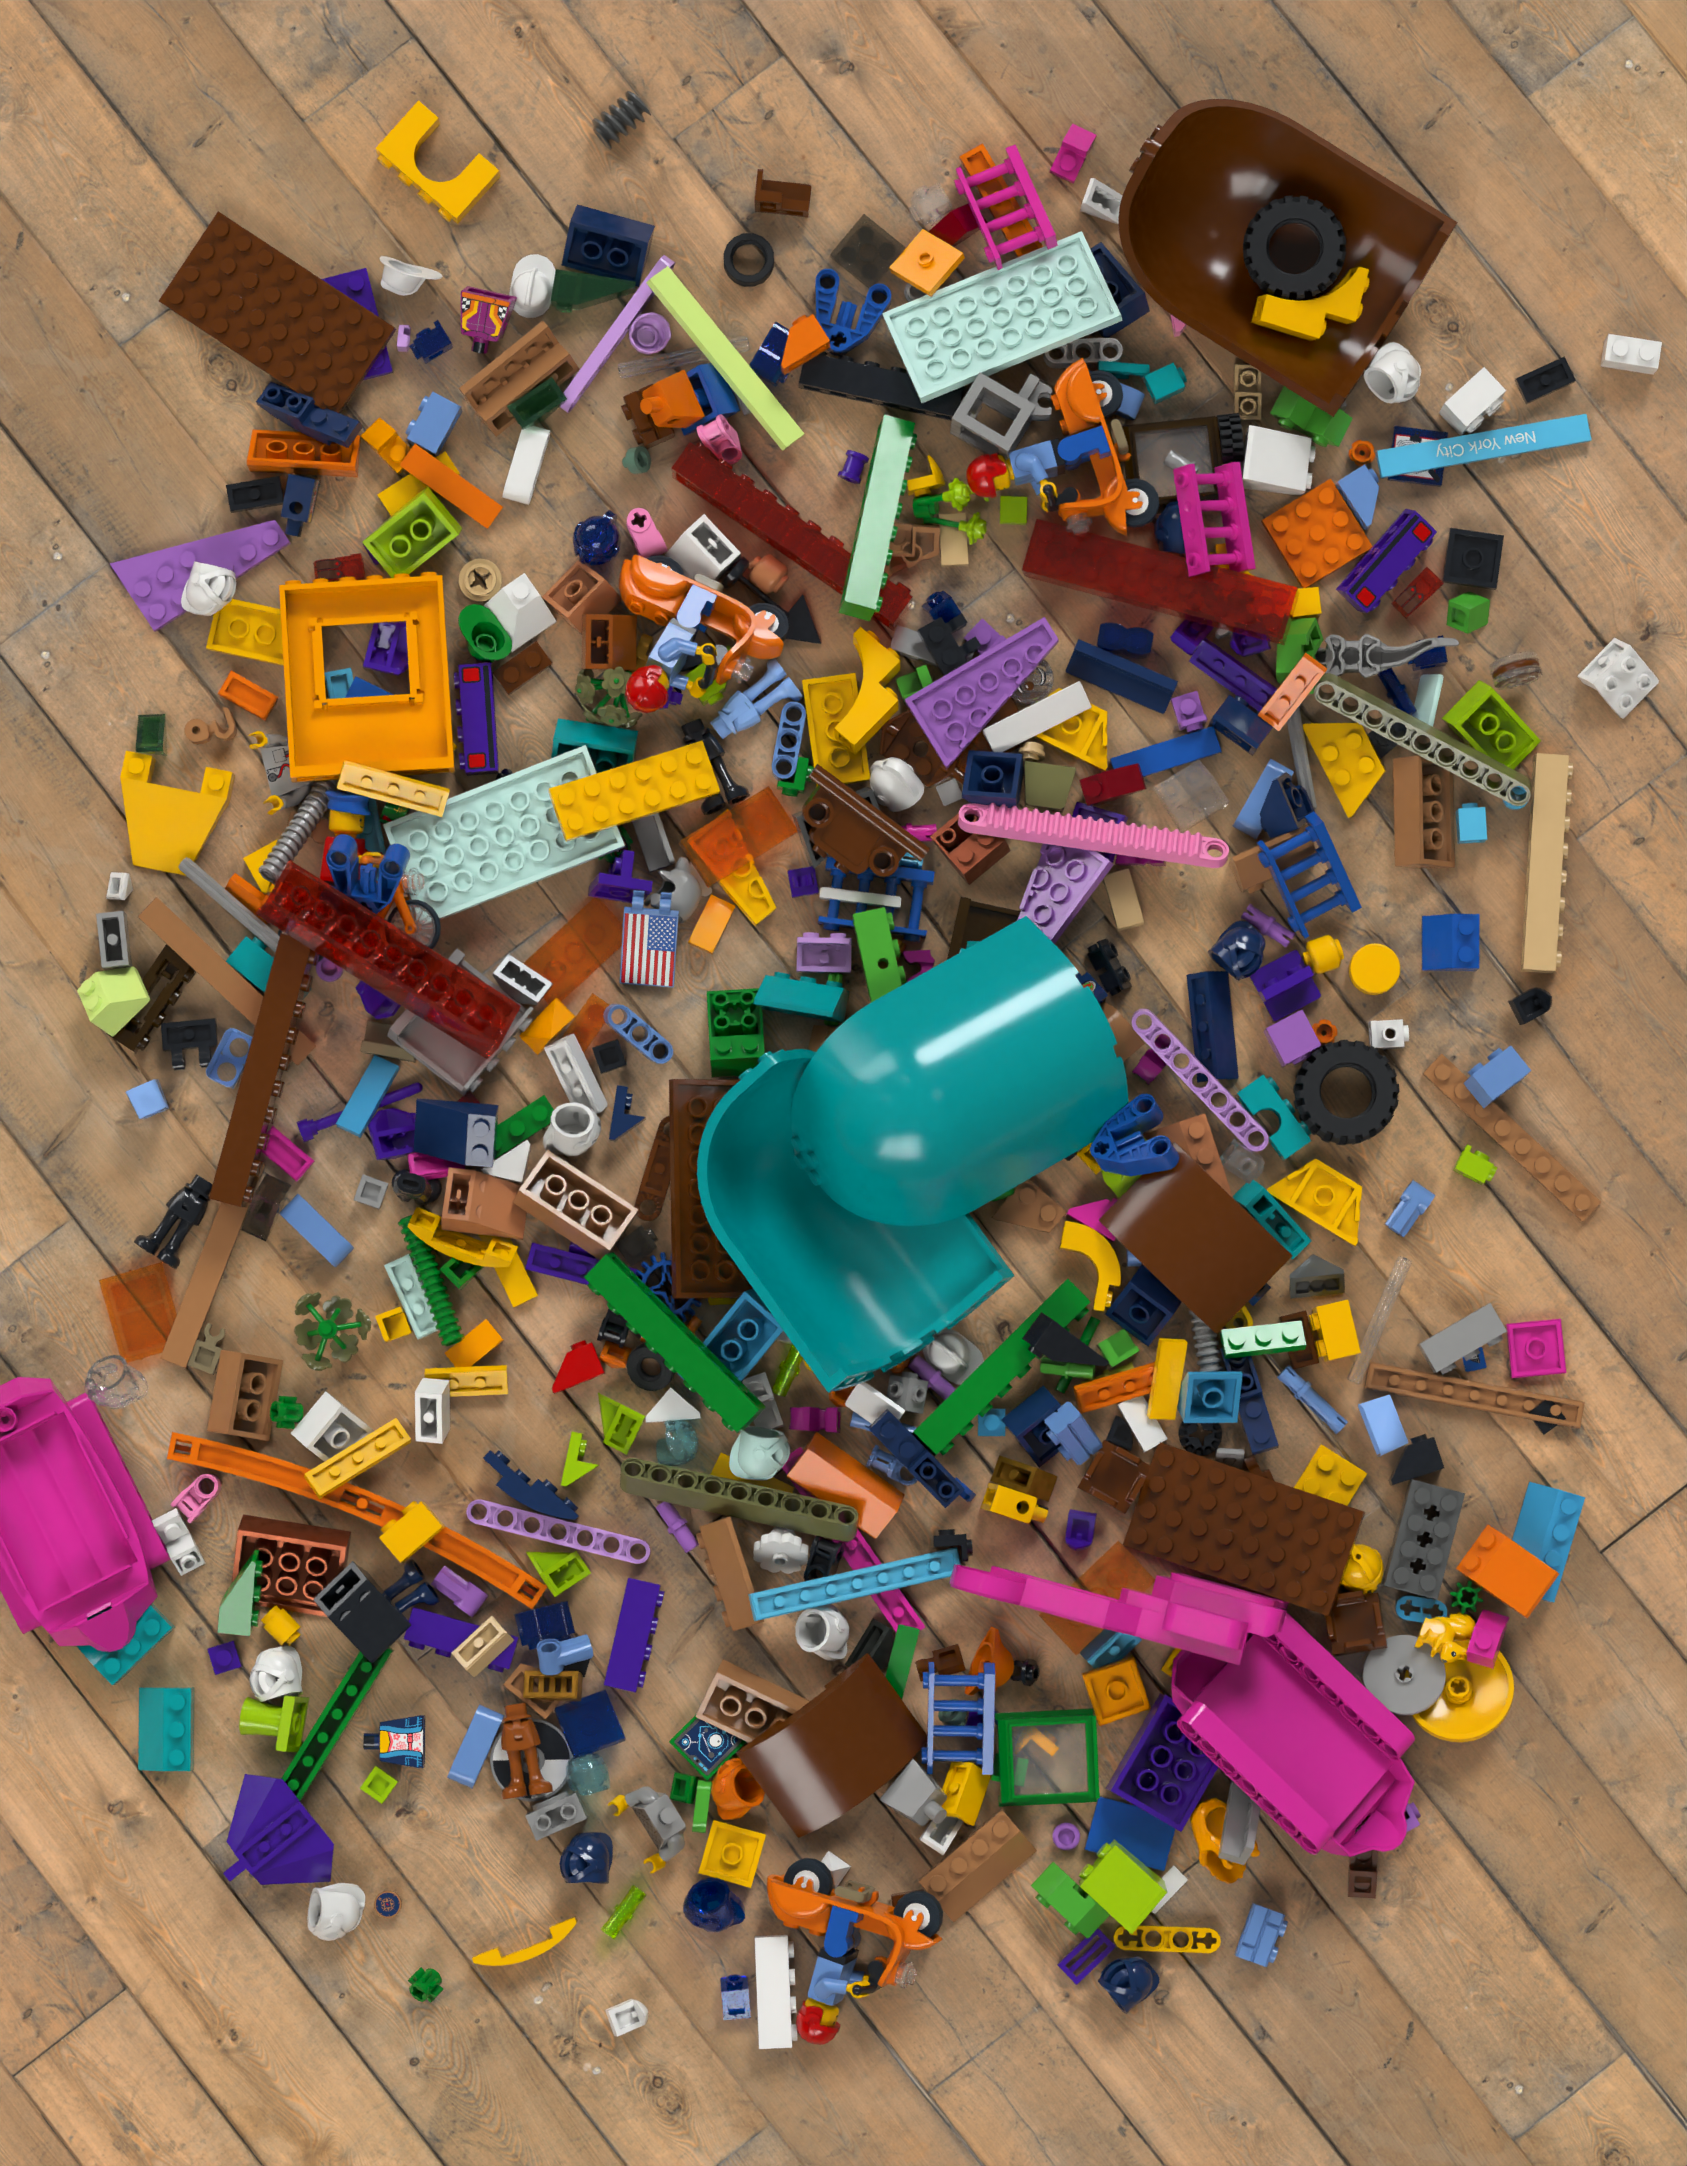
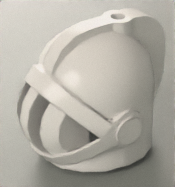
M1390 342L1379 349L1373 357L1369 368L1364 373V379L1369 389L1386 403L1405 402L1415 396L1420 386L1421 368L1419 363L1406 348L1395 342Z
M194 561L190 577L181 598L183 609L203 616H211L221 610L232 600L236 592L235 573L222 567Z
M891 757L875 761L870 768V788L873 789L876 801L886 806L889 811L898 812L907 809L922 797L924 793L923 783L914 773L913 768L903 760Z
M575 1102L562 1104L552 1112L551 1123L543 1137L544 1148L555 1155L578 1156L586 1152L597 1141L601 1132V1121L593 1110L583 1104Z
M828 1604L806 1609L801 1613L795 1626V1635L800 1647L807 1652H814L825 1660L835 1661L843 1659L847 1654L849 1625L847 1619L842 1616L837 1607Z
M280 1646L264 1650L257 1656L256 1663L250 1672V1687L260 1702L281 1698L284 1695L297 1696L303 1694L301 1687L302 1666L299 1654L295 1648Z
M337 1883L322 1888L315 1887L311 1893L307 1916L308 1928L312 1934L322 1940L332 1941L342 1938L346 1933L354 1930L360 1923L365 1906L363 1890L358 1885Z

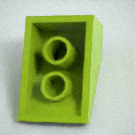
M426 487L371 533L362 543L390 577L394 578L395 574H410L458 536L462 527L430 488Z
M1480 680L1441 718L1466 745L1513 770L1541 742L1491 686Z

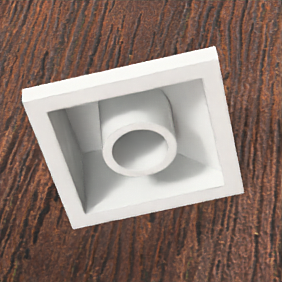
M525 573L503 587L484 605L496 616L512 640L511 652H514L557 622Z

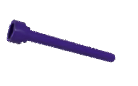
M416 1082L385 1094L378 1108L420 1093L423 1090L422 1084ZM343 1110L313 1121V1119L307 1121L306 1118L296 1122L303 1141L312 1140L318 1134V1131L336 1125Z

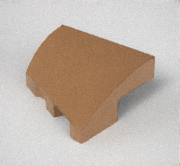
M894 523V526L898 527L894 542L889 544V549L893 550L889 566L885 565L884 573H887L888 577H890L893 573L915 566L924 559H930L939 555V525Z

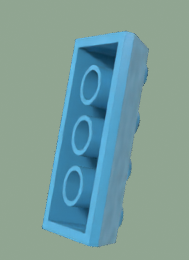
M750 1289L743 1292L703 1343L742 1382L780 1336L783 1329L755 1290Z
M1529 1482L1512 1541L1559 1573L1556 1580L1541 1599L1554 1603L1585 1497Z

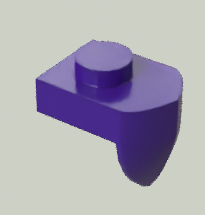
M1264 622L1234 630L1230 636V647L1242 657L1271 649Z
M1069 1510L1065 1542L1074 1551H1082L1092 1545L1096 1513Z

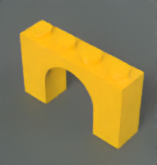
M418 100L376 147L377 154L379 155L377 160L387 169L393 167L399 173L397 177L406 186L410 187L412 184L419 190L417 194L427 204L433 202L440 209L437 212L448 222L454 220L459 224L501 177L500 171L479 153L460 175L450 181L436 182L423 176L416 167V155L420 146L440 125V121L433 112Z

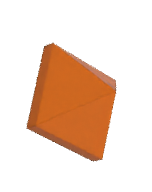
M606 1341L599 1360L611 1368H625L632 1349L625 1346L622 1349L619 1348L618 1344Z

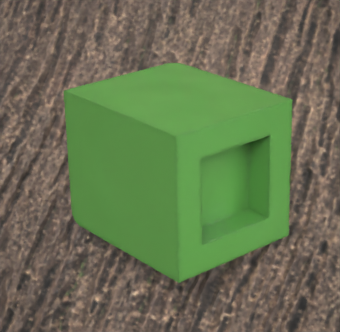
M1466 592L1449 600L1446 625L1467 634L1487 625L1490 600L1472 592Z
M926 665L916 668L915 672L896 679L904 705L906 704V698L933 683Z
M1125 1329L1097 1344L1103 1357L1109 1361L1108 1365L1110 1368L1140 1351Z

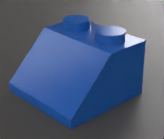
M712 363L698 365L686 372L705 417L688 428H681L684 436L697 432V426L709 424L716 420V416L722 414L727 419L740 411L731 387Z
M1480 914L1422 916V971H1477L1479 969Z

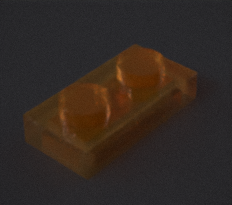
M592 993L561 1038L574 1034L583 1053H585L606 1023L603 1016L609 1004Z

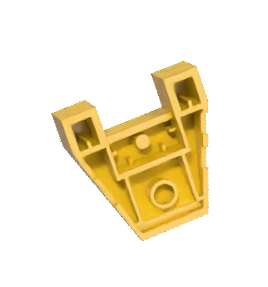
M126 751L120 779L133 866L186 876L179 870L178 866L186 857L195 863L208 837L215 829L218 820L230 803L235 775L230 771L206 767L200 793L151 783L156 762L155 758L151 755Z

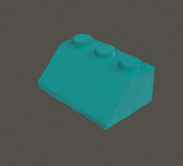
M558 718L551 758L586 745L596 772L607 771L635 761L638 731Z
M774 972V976L765 975L754 998V1004L768 1011L844 1023L850 991L842 988L843 983L827 981L826 985L816 984L817 979L801 976L800 981L790 979V974Z
M139 1687L138 1770H194V1687Z

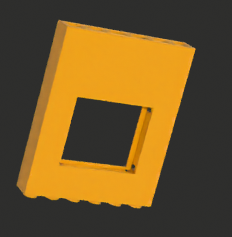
M423 572L419 577H410V574L401 573L395 574L394 578L383 579L381 575H371L366 577L367 580H356L355 577H342L338 582H329L328 579L320 578L312 580V583L301 584L299 580H289L285 582V585H279L291 782L338 780L344 760L400 776L455 772L442 575H437L436 572ZM406 621L410 694L326 699L322 626Z

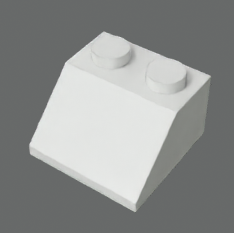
M325 1391L291 1434L325 1462L374 1432V1430Z

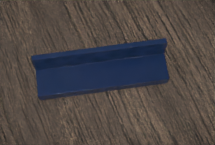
M1080 639L1076 643L1065 670L1069 675L1161 714L1165 713L1178 683L1174 679Z
M1205 971L1188 974L1186 976L1195 1057L1217 1080L1238 1079L1228 972ZM1197 1073V1083L1208 1082V1077L1204 1073Z

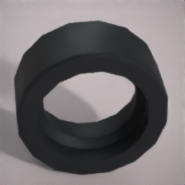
M743 233L734 237L727 244L723 253L724 269L728 277L734 283L744 287H754L764 283L774 268V252L770 243L762 236L754 233ZM752 244L763 252L765 263L758 273L744 275L735 269L733 256L739 247Z

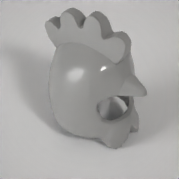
M680 857L674 870L659 871L663 878L662 886L656 893H653L645 900L644 905L648 906L651 904L652 907L659 909L661 892L672 893L671 910L679 911L678 922L684 923L696 910L701 897H707L712 893V888L707 886L710 876L707 872H700L702 867L700 861L693 860L689 863L687 858Z

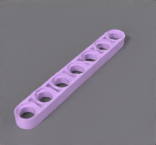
M665 255L659 259L558 400L557 405L567 413L573 409L625 337L633 321L640 316L655 295L646 282L667 266L672 270L675 266L674 261Z
M1149 1009L1137 1010L1131 1019L1135 1032L1248 1149L1255 1152L1265 1149L1269 1141L1268 1134L1258 1121ZM1142 1014L1150 1016L1152 1019L1150 1027L1147 1029L1139 1028L1136 1025L1138 1016ZM1159 1034H1166L1171 1041L1168 1047L1162 1049L1155 1045V1038ZM1183 1053L1188 1056L1189 1063L1186 1067L1178 1068L1174 1065L1173 1060L1177 1054ZM1204 1073L1208 1077V1082L1204 1087L1199 1088L1192 1083V1078L1195 1074ZM1218 1092L1223 1093L1227 1098L1226 1103L1221 1107H1216L1211 1103V1097ZM1234 1112L1244 1114L1245 1122L1241 1126H1234L1230 1123V1116ZM1255 1131L1261 1132L1264 1136L1262 1144L1257 1146L1250 1144L1248 1141L1249 1135Z
M474 1500L467 1507V1517L475 1524L635 1564L645 1562L650 1556L649 1545L641 1539L485 1500ZM476 1504H482L487 1509L486 1516L481 1520L473 1518L471 1514V1509ZM508 1510L512 1513V1524L509 1526L499 1524L498 1515L501 1511ZM529 1517H535L539 1520L540 1528L535 1533H529L524 1528V1522ZM562 1524L565 1526L566 1535L563 1539L556 1540L551 1536L553 1525ZM583 1530L590 1531L593 1536V1541L589 1546H582L577 1541L578 1534ZM608 1537H615L619 1541V1549L614 1553H609L604 1549V1541ZM637 1543L642 1544L646 1549L645 1556L640 1560L634 1559L630 1554L631 1547Z

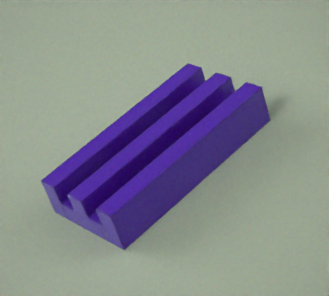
M1098 1928L1088 1939L1085 1937L1057 1965L1077 1985L1116 1946ZM1098 1935L1100 1939L1068 1969L1066 1964ZM1105 1943L1107 1947L1083 1971L1075 1976L1073 1972Z

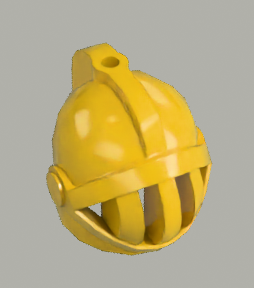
M1354 1544L1341 1586L1352 1592L1363 1590L1364 1594L1368 1593L1367 1590L1372 1593L1376 1591L1377 1585L1381 1584L1384 1572L1380 1553L1365 1544Z

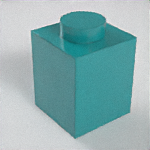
M1173 362L1145 375L1143 382L1154 405L1183 392L1185 389L1184 383L1187 382L1182 368H1176Z

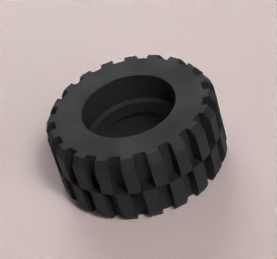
M1292 195L1284 196V198L1279 200L1275 199L1264 208L1262 207L1254 218L1251 219L1243 241L1245 267L1253 282L1265 293L1267 292L1274 297L1286 300L1311 299L1313 296L1323 293L1333 284L1342 269L1346 256V237L1343 233V227L1331 209L1328 210L1318 200L1314 201L1306 196L1292 197ZM1290 223L1306 225L1314 231L1320 243L1318 260L1312 268L1300 274H1289L1281 271L1274 265L1269 255V242L1272 235L1277 229Z
M1340 1040L1325 1044L1305 1060L1296 1075V1082L1293 1087V1093L1295 1094L1294 1105L1295 1109L1299 1112V1119L1307 1125L1313 1135L1316 1134L1321 1137V1140L1328 1143L1333 1142L1336 1145H1354L1371 1139L1391 1121L1399 1102L1397 1100L1398 1093L1400 1092L1399 1084L1396 1082L1395 1077L1397 1074L1395 1069L1390 1067V1061L1385 1055L1382 1056L1377 1052L1378 1049L1373 1046H1366L1364 1042L1357 1040L1355 1042ZM1342 1067L1354 1068L1363 1073L1370 1083L1372 1091L1371 1101L1366 1110L1356 1117L1341 1118L1335 1116L1326 1109L1322 1102L1321 1085L1325 1077L1335 1069Z

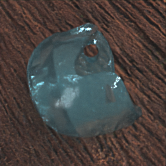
M665 1421L666 1438L658 1440L656 1444L658 1463L669 1466L689 1463L698 1452L696 1430L687 1421Z
M588 1752L579 1754L567 1762V1782L572 1791L578 1790L580 1795L585 1796L610 1789L608 1768L604 1759L598 1753Z

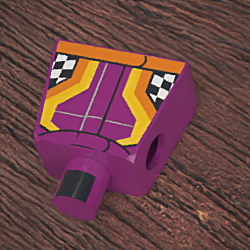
M470 286L461 291V334L474 337L472 344L473 352L486 354L489 341L498 342L503 338L517 297Z

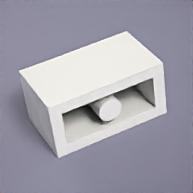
M1608 334L1604 340L1601 367L1654 375L1659 366L1662 342Z
M422 1378L415 1391L416 1441L442 1444L450 1430L449 1380Z

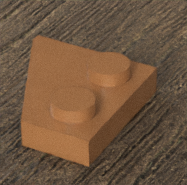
M1028 1179L1016 1187L1014 1195L1009 1196L991 1218L996 1221L1050 1233L1067 1211Z

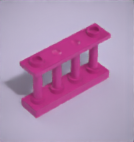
M1016 145L1005 148L1007 159H1004V163L965 178L961 167L956 168L958 179L954 180L959 195H965L987 245L984 248L989 263L994 261L997 270L1003 268L1001 255L1035 241H1044L1048 250L1058 246L1056 234ZM1009 173L1011 175L1014 173L1017 181L1013 182V186L975 201L970 188L1003 174ZM1017 195L1019 197L1024 196L1027 204H1024V208L985 223L980 210ZM1026 218H1029V220L1034 218L1037 226L1034 227L1033 231L995 246L990 233Z
M1231 462L1215 467V473L1196 474L1195 464H1188L1173 469L1189 577L1209 572L1210 565L1229 564L1230 574H1240L1256 569L1240 462ZM1217 484L1219 500L1200 501L1198 485ZM1221 511L1223 527L1204 528L1202 512ZM1206 538H1225L1227 554H1208Z

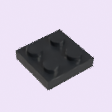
M1450 528L1442 582L1496 590L1504 535Z

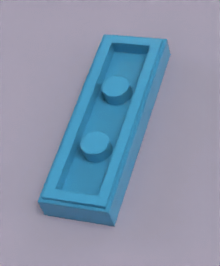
M374 1055L336 1122L337 1127L361 1138L400 1070L399 1066Z

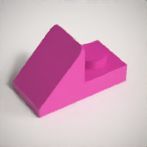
M1072 124L1062 141L1061 148L1049 173L1074 184L1097 135Z

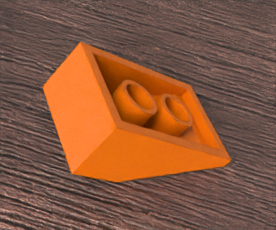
M1490 1525L1485 1527L1456 1568L1467 1579L1527 1619L1559 1575L1557 1571Z

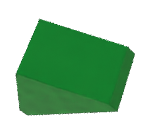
M451 1258L440 1270L458 1289L462 1290L485 1266L473 1265Z

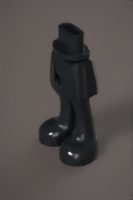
M701 718L681 726L685 735L683 738L685 746L703 740L710 763L722 784L728 804L733 805L747 799L750 796L748 789L738 785L730 776L722 758L725 751L718 740L711 734L710 729L704 727ZM719 793L705 798L701 805L704 815L716 813L725 807L726 804L722 795Z
M408 1169L399 1170L392 1178L393 1191L404 1202L416 1199L417 1205L425 1206L436 1201L442 1192V1184L438 1178L427 1180L422 1176L410 1173Z
M196 1174L190 1184L186 1183L166 1204L168 1211L156 1230L148 1236H137L134 1243L155 1256L162 1241L180 1218L181 1221L170 1241L157 1255L159 1260L177 1269L180 1265L178 1257L179 1248L193 1225L199 1226L203 1219L208 1201H210L208 1195L213 1184Z

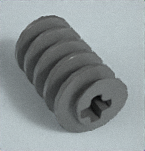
M630 91L625 92L627 101L623 98L617 99L619 108L615 105H610V114L605 111L601 112L602 121L597 118L592 120L593 131L609 150L612 149L609 140L612 139L617 143L620 142L619 132L628 136L626 126L636 129L635 119L645 122L643 112L651 116L650 111L642 100Z

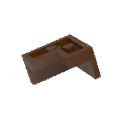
M758 169L754 200L755 212L799 217L809 216L811 185L764 180L763 169Z

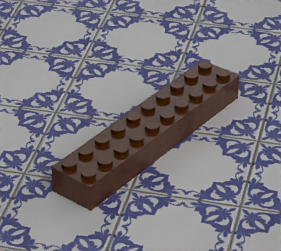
M280 934L209 1199L238 1207H247V1203H252L254 1200L256 1188L252 1187L254 1178L259 1177L261 1174L263 1161L259 1160L262 1150H267L270 1141V1135L266 1134L269 1124H274L278 1109L274 1108L276 1097L281 1098L285 1082H282L281 1078L283 1071L288 1072L292 1056L288 1055L290 1044L295 1045L299 1033V1029L295 1028L297 1019H302L306 1007V1003L302 1002L304 992H309L311 989L313 977L309 974L312 965H317L320 956V950L316 949L318 944L312 941Z

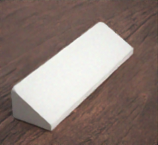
M1078 681L983 729V734L993 752H1004L1092 708L1081 682Z

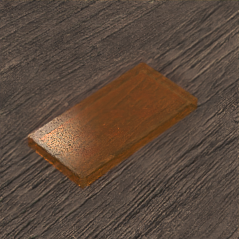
M768 786L680 840L679 845L709 888L792 837L798 831Z
M594 897L523 964L553 983V986L543 999L548 1004L555 998L563 1002L622 947L623 924L599 898Z
M1118 1540L1070 1586L1119 1600L1122 1588L1144 1592L1155 1582V1579ZM1045 1612L1039 1614L1040 1618L1075 1655H1078L1104 1630L1103 1628Z

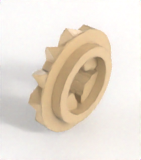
M474 559L465 564L461 569L459 586L462 593L470 600L484 602L500 591L502 576L500 570L493 562L487 559ZM474 571L481 577L489 575L485 580L487 590L480 585L471 588L476 581Z

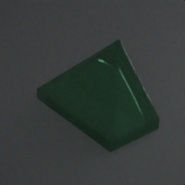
M551 377L507 408L522 430L545 421L567 401V398Z
M165 714L138 715L136 752L167 756Z

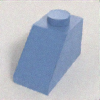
M1365 464L1339 480L1335 485L1364 531L1369 529L1372 524L1379 491L1377 483L1380 482L1372 468L1368 470Z

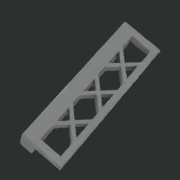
M1232 1780L1230 1782L1218 1858L1245 1865L1254 1850L1261 1808Z

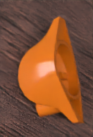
M991 1626L975 1653L969 1675L983 1673L984 1663H995L996 1692L997 1688L1005 1684L1012 1676L1014 1660L1011 1653L1002 1644L999 1630ZM966 1686L965 1694L973 1696L983 1689H978V1686Z

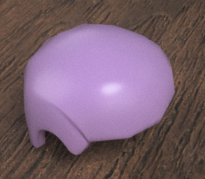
M654 312L638 316L631 324L628 332L631 345L637 352L646 355L659 353L671 339L669 322L662 315Z

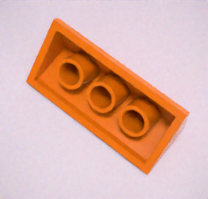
M253 429L247 456V466L250 472L358 477L360 435H357L347 448L334 442L330 446L301 432Z
M818 1432L814 1433L786 1475L787 1478L817 1499L854 1507L858 1512L857 1527L874 1539L879 1536L898 1512L905 1496L904 1493Z

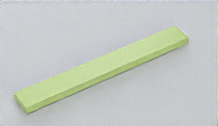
M669 266L646 282L782 451L805 434Z

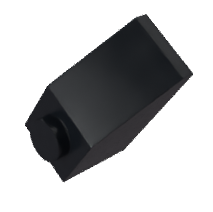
M1426 1434L1410 1439L1412 1444L1405 1446L1388 1480L1390 1486L1444 1468L1434 1437L1427 1439Z

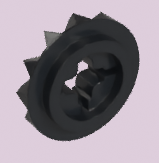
M1182 1421L1178 1435L1179 1441L1186 1451L1204 1456L1217 1449L1222 1440V1428L1219 1423H1200L1203 1430L1212 1431L1211 1434L1204 1437V1446H1202L1199 1438L1189 1437V1434L1197 1431L1198 1423H1184Z

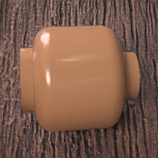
M767 554L763 558L757 556L748 567L751 570L749 581L765 594L778 593L789 579L787 576L788 568L771 554Z

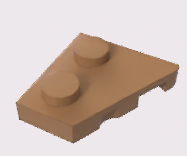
M520 1663L503 1684V1687L520 1701L526 1703V1706L542 1719L546 1720L560 1701L524 1699L525 1670L540 1671V1669ZM534 1677L533 1692H538L539 1678ZM550 1678L545 1680V1692H549ZM557 1679L556 1692H561V1679ZM568 1679L569 1692V1690L572 1688V1680Z

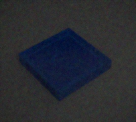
M606 1689L583 1697L581 1701H572L554 1708L574 1759L626 1740Z

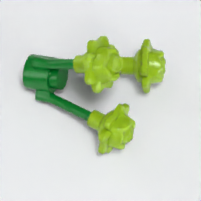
M954 478L953 482L948 484L949 491L936 495L914 497L915 518H923L924 524L934 523L958 528L959 531L966 532L969 537V544H974L977 542V539L984 538L987 532V522L980 518V512L974 513L973 517L968 521L960 520V522L934 517V514L939 513L940 501L951 502L953 508L962 511L968 505L971 499L970 495L975 494L971 491L968 484H964L958 478ZM984 498L986 502H989V498Z

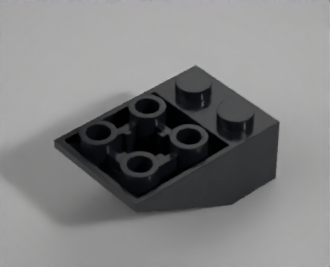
M353 1561L313 1599L325 1615L371 1663L377 1660L411 1626V1623L371 1575Z

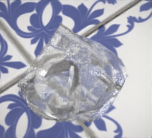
M119 1355L106 1356L95 1362L87 1373L84 1385L85 1392L91 1401L113 1410L127 1407L131 1403L144 1398L149 1391L148 1383L143 1374L130 1366L125 1358Z

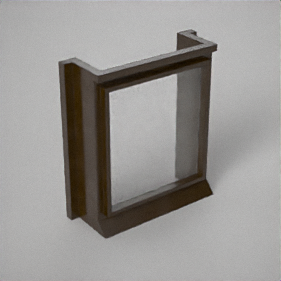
M1215 416L1122 426L1128 444V453L1131 454V458L1124 462L1126 480L1136 478L1145 480L1155 488L1159 496L1157 514H1161L1170 502L1178 501L1173 470L1163 465L1171 450H1174L1191 463L1195 461L1196 466L1199 467L1197 474L1215 473L1214 468L1223 465L1218 420ZM1217 484L1198 485L1200 501L1219 500Z

